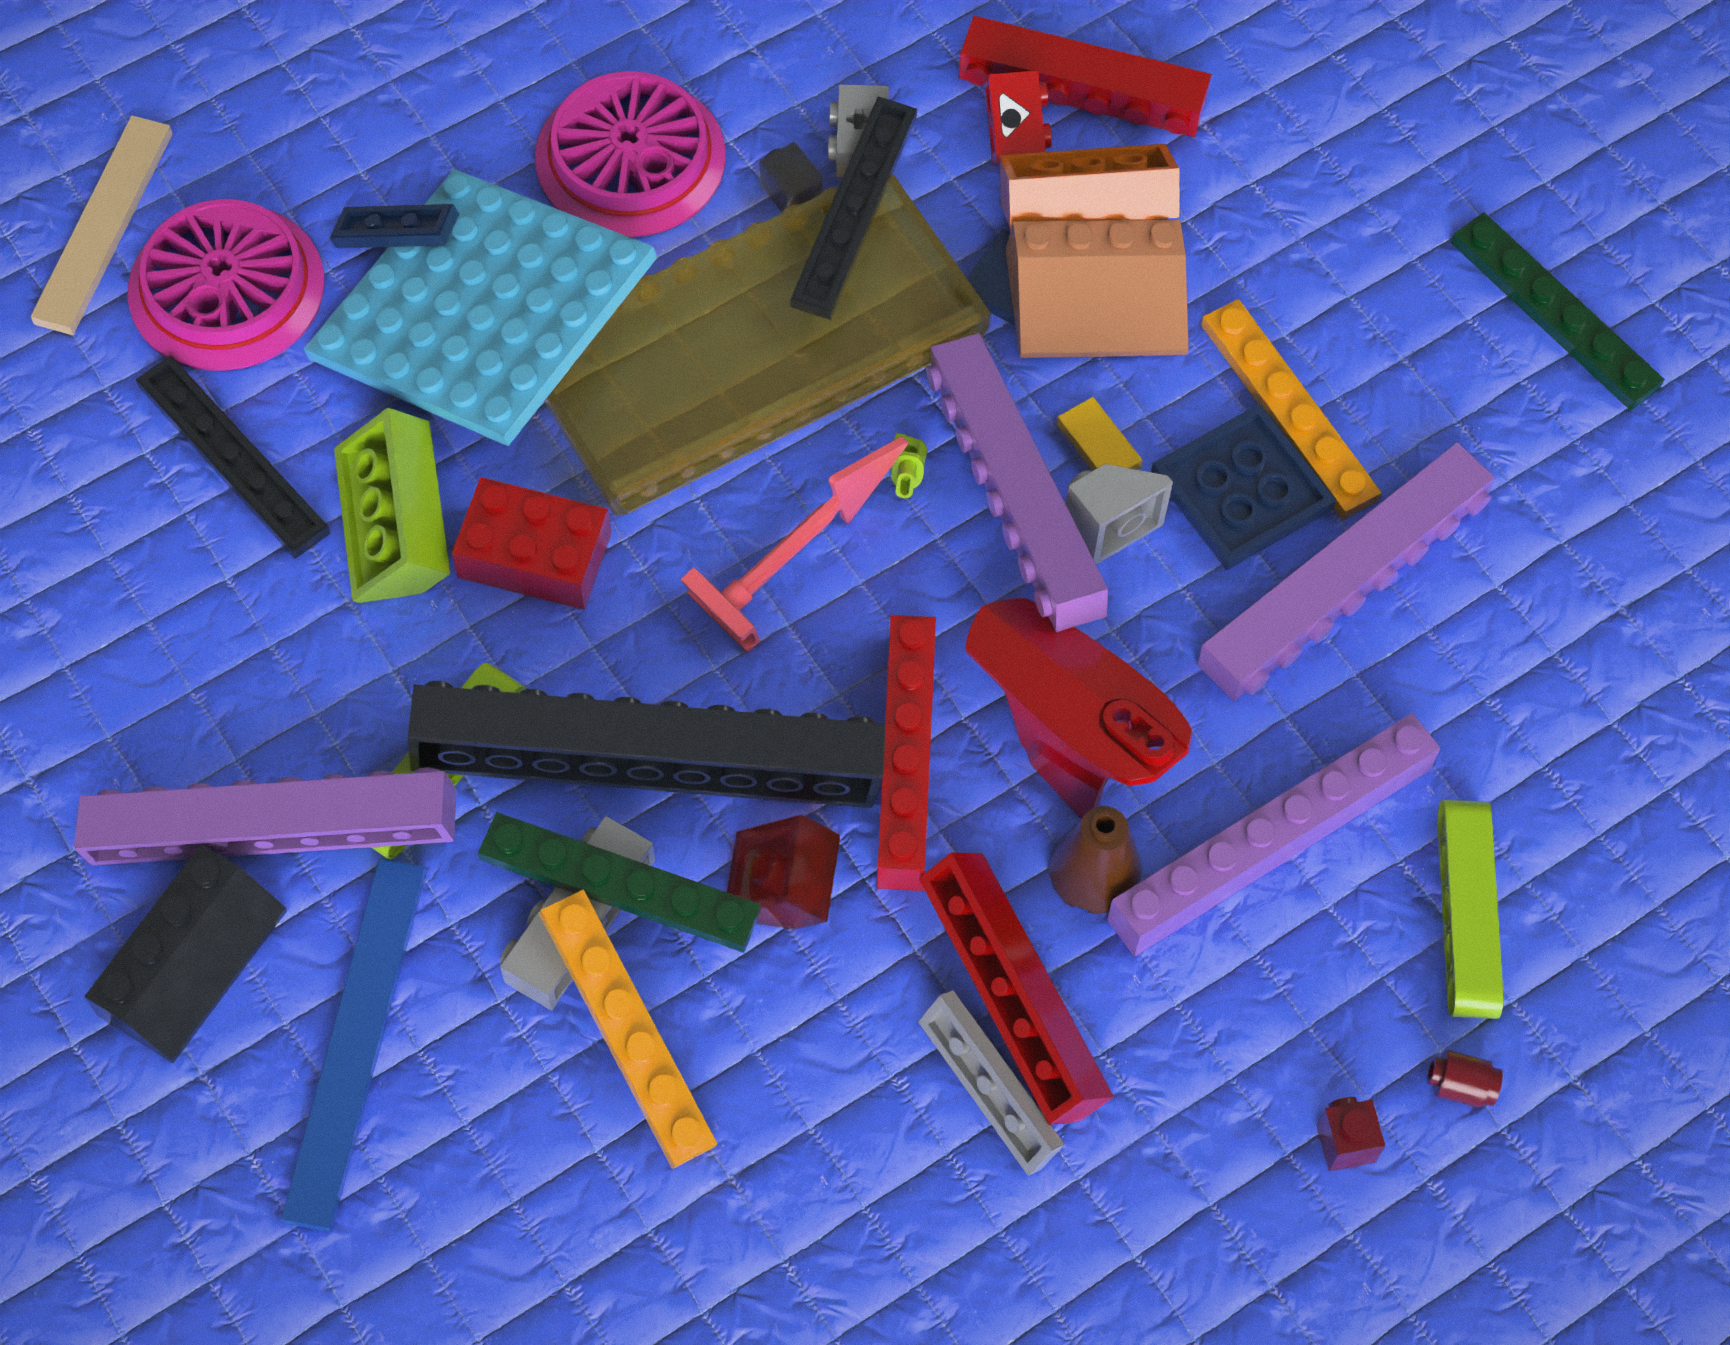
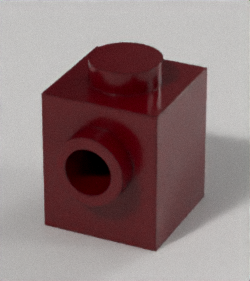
M1345 1097L1329 1103V1108H1325L1316 1125L1328 1171L1376 1163L1385 1148V1142L1373 1099L1358 1102L1356 1097Z

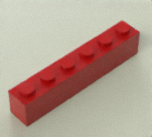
M974 15L960 53L959 79L969 81L975 85H984V81L989 74L1038 70L1039 82H1046L1048 101L1050 103L1067 105L1087 110L1096 115L1103 114L1124 119L1133 124H1144L1167 130L1173 134H1184L1196 137L1212 75Z
M891 615L877 889L923 891L919 878L925 874L936 617Z
M951 852L923 874L919 880L1048 1125L1080 1122L1113 1099L1114 1095L983 853Z

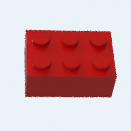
M480 477L452 550L457 578L585 610L611 537L608 509Z

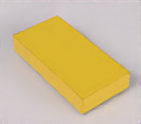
M1094 397L1057 416V426L1092 471L1104 464L1136 470L1142 467V458Z

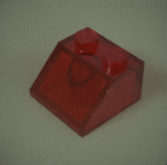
M803 815L737 831L727 893L761 904V913L756 923L759 925L798 929L827 922L841 835Z

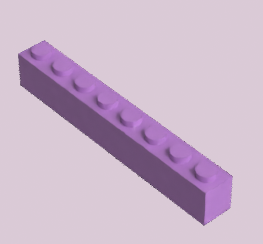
M980 333L932 346L931 365L926 367L929 385L932 391L939 390L942 396L941 406L944 416L948 422L954 421L957 427L956 437L962 453L969 452L972 458L971 468L977 484H984L987 489L986 498L993 517L1000 516L1003 522L1002 532L1009 550L1016 549L1019 555L1018 565L1024 582H1032L1036 590L1034 597L1040 615L1042 617H1049L1055 632L1107 617L1108 588Z
M1458 442L1455 443L1202 645L1197 665L1234 702L1246 692L1249 695L1255 694L1266 684L1270 677L1269 673L1278 666L1282 669L1290 666L1301 654V648L1311 639L1315 643L1322 640L1334 627L1333 622L1342 614H1345L1347 617L1353 615L1366 601L1365 596L1376 588L1378 591L1385 589L1396 578L1397 570L1404 564L1408 563L1410 566H1413L1429 550L1428 545L1435 539L1439 538L1441 541L1447 539L1458 528L1461 518L1468 513L1472 516L1478 514L1491 499L1488 493L1495 477Z
M1413 713L1409 714L1114 898L1111 902L1107 921L1134 957L1430 771L1439 753L1440 746Z
M419 768L414 773L408 774L374 771L365 777L349 778L341 774H329L321 780L304 781L295 777L280 778L277 783L263 784L240 780L233 782L232 786L219 787L196 783L188 785L187 789L167 790L155 786L142 789V792L122 793L117 790H101L97 795L79 796L74 849L93 866L190 859L201 844L222 857L454 842L457 789L445 771L434 768Z

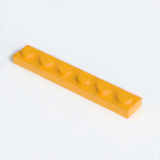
M1237 299L1203 316L1202 328L1256 402L1261 404L1336 499L1334 509L1341 519L1344 520L1379 502L1382 492L1241 301Z
M584 889L541 909L539 916L671 1168L674 1169L715 1148L717 1142Z

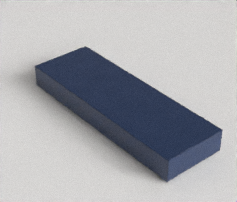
M454 204L344 207L330 239L336 248L445 246L459 213Z

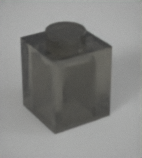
M795 142L782 149L772 150L764 159L760 160V185L787 219L822 201L823 176Z

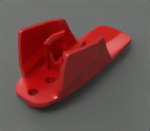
M1028 598L996 601L983 605L980 608L967 636L966 653L1004 690L1020 743L1027 751L1032 767L1080 818L1089 810L1098 807L1109 778L1128 786L1152 783L1188 754L1192 740V728L1177 706L1151 681L1097 641L1075 627L1055 632L1049 617H1042L1036 603ZM1155 746L1161 747V748L1156 749V750L1149 749V748L1155 747Z

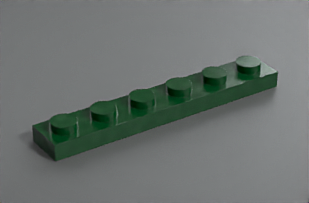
M1485 212L1454 233L1451 244L1630 411L1661 388L1665 379Z
M496 812L478 851L479 860L572 893H577L584 889L589 899L743 953L746 950L761 913V904L498 812Z

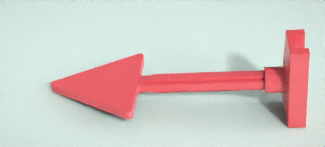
M901 436L833 474L829 478L833 492L832 498L818 506L738 581L734 579L722 591L693 567L681 578L682 583L689 589L687 591L688 595L749 653L761 641L753 624L740 610L753 599L752 595L833 520L838 511L840 517L846 523H849L906 448L908 441Z

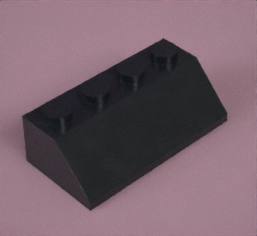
M201 844L84 997L96 1016L166 1060L174 1063L285 915L287 909L239 866Z

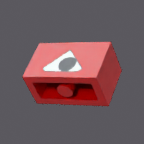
M1038 70L989 74L984 81L992 164H999V155L1046 152V149L1052 146L1051 127L1049 123H1043L1042 107H1047L1048 92L1046 82H1039Z

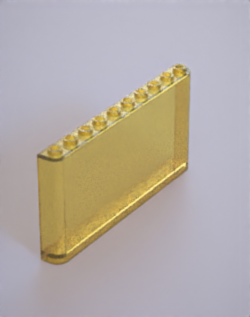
M893 174L831 320L790 307V299L839 187L828 188L816 198L801 205H792L776 217L765 222H756L738 235L727 240H718L710 245L708 249L691 257L680 258L670 267L653 275H645L639 280L544 401L613 514L625 515L930 365L932 346L980 333L982 337L986 333L990 325L991 312Z

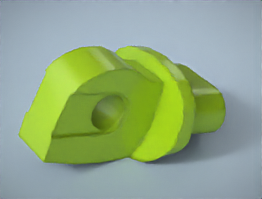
M896 433L894 440L902 436L908 441V445L891 466L890 472L893 483L896 485L895 491L897 496L909 498L913 494V489L922 482L927 447L921 439Z

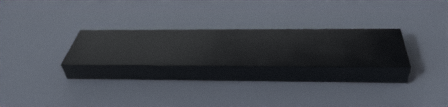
M877 97L792 294L790 307L831 320L917 117V108Z
M171 355L136 379L137 385L294 559L331 534L328 525Z

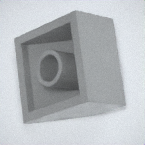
M1104 464L1092 472L1085 470L1071 480L1068 485L1066 506L1096 565L1164 525L1173 484L1168 475Z

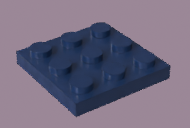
M1261 404L1252 407L1152 464L1151 469L1152 473L1168 475L1173 481L1170 497L1226 570L1333 510L1336 503L1333 495Z

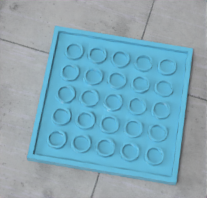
M454 169L424 204H454L459 216L446 245L388 247L303 349L309 360L509 446L654 263L657 255L654 247Z

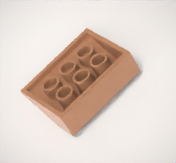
M1180 220L1013 221L1005 252L1019 358L1187 355L1189 350L1186 253Z

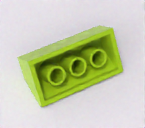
M386 408L334 448L352 601L357 603L423 594L450 575L430 422L391 408Z

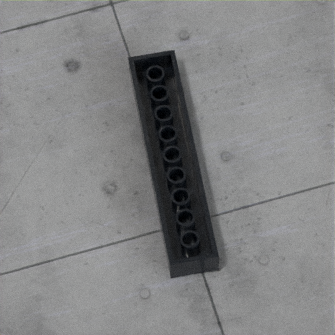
M430 681L425 685L414 684L408 747L411 771L419 768H434L445 771L446 774L873 808L883 779L886 724L874 723L872 719L860 716L851 717L847 720L828 719L826 715L820 713H805L798 717L782 715L779 711L773 709H758L754 713L735 711L734 708L726 705H712L707 709L691 708L679 701H665L660 705L643 704L640 700L632 697H619L614 699V701L595 700L593 696L585 693H572L567 695V697L548 696L546 692L537 689H525L520 691V693L501 692L498 688L490 685H477L472 689L453 688L451 684L442 681Z

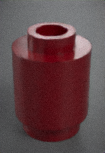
M1447 1049L1444 1050L1441 1057L1434 1056L1432 1058L1427 1074V1084L1433 1086L1434 1096L1481 1108L1483 1104L1495 1105L1503 1079L1502 1069L1493 1067L1491 1061Z

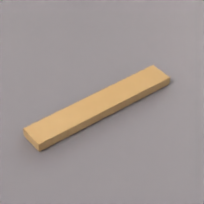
M131 115L30 316L34 325L74 335L173 135L170 125Z

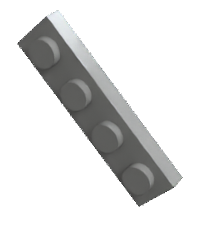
M954 990L941 994L918 1023L1026 1174L1030 1176L1042 1170L1065 1145L1053 1127L1048 1125L1043 1113Z

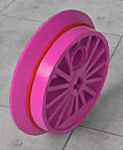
M638 71L605 74L589 80L575 89L548 117L541 129L535 149V166L538 181L547 199L556 209L628 237L661 233L691 219L701 211L718 189L724 174L726 160L722 131L714 116L705 105L676 83L655 74ZM631 94L628 119H626L620 100ZM641 94L651 96L638 115ZM664 101L670 103L668 106L657 112ZM608 108H612L614 116L607 110ZM683 114H685V115L688 117V118L676 120L677 118H679V117L682 116ZM697 133L699 138L682 136ZM560 145L574 146L571 148L560 150ZM679 154H692L694 157L691 160ZM583 162L573 170H570L568 167L569 165ZM674 170L681 173L676 178L674 176ZM601 171L592 185L584 182ZM619 171L618 193L606 191V188ZM629 182L639 191L638 193H628Z
M236 199L209 200L178 211L166 219L153 232L133 264L128 282V305L136 328L144 340L166 358L171 355L179 364L200 370L229 371L243 369L260 364L281 354L307 331L315 319L323 299L325 287L324 270L314 243L290 219L247 201ZM200 227L214 229L215 250H213ZM191 231L202 250L181 236ZM224 232L230 233L226 244ZM171 246L183 255L166 252V250ZM287 250H290L292 254L288 256L275 257ZM159 266L169 270L155 271V268ZM291 273V276L288 279L275 276L274 274ZM168 287L152 295V289ZM260 289L281 293V295L275 300ZM243 297H247L265 311L254 317ZM180 302L170 313H167L164 310L165 308ZM239 310L245 321L232 325ZM190 316L193 324L184 321Z

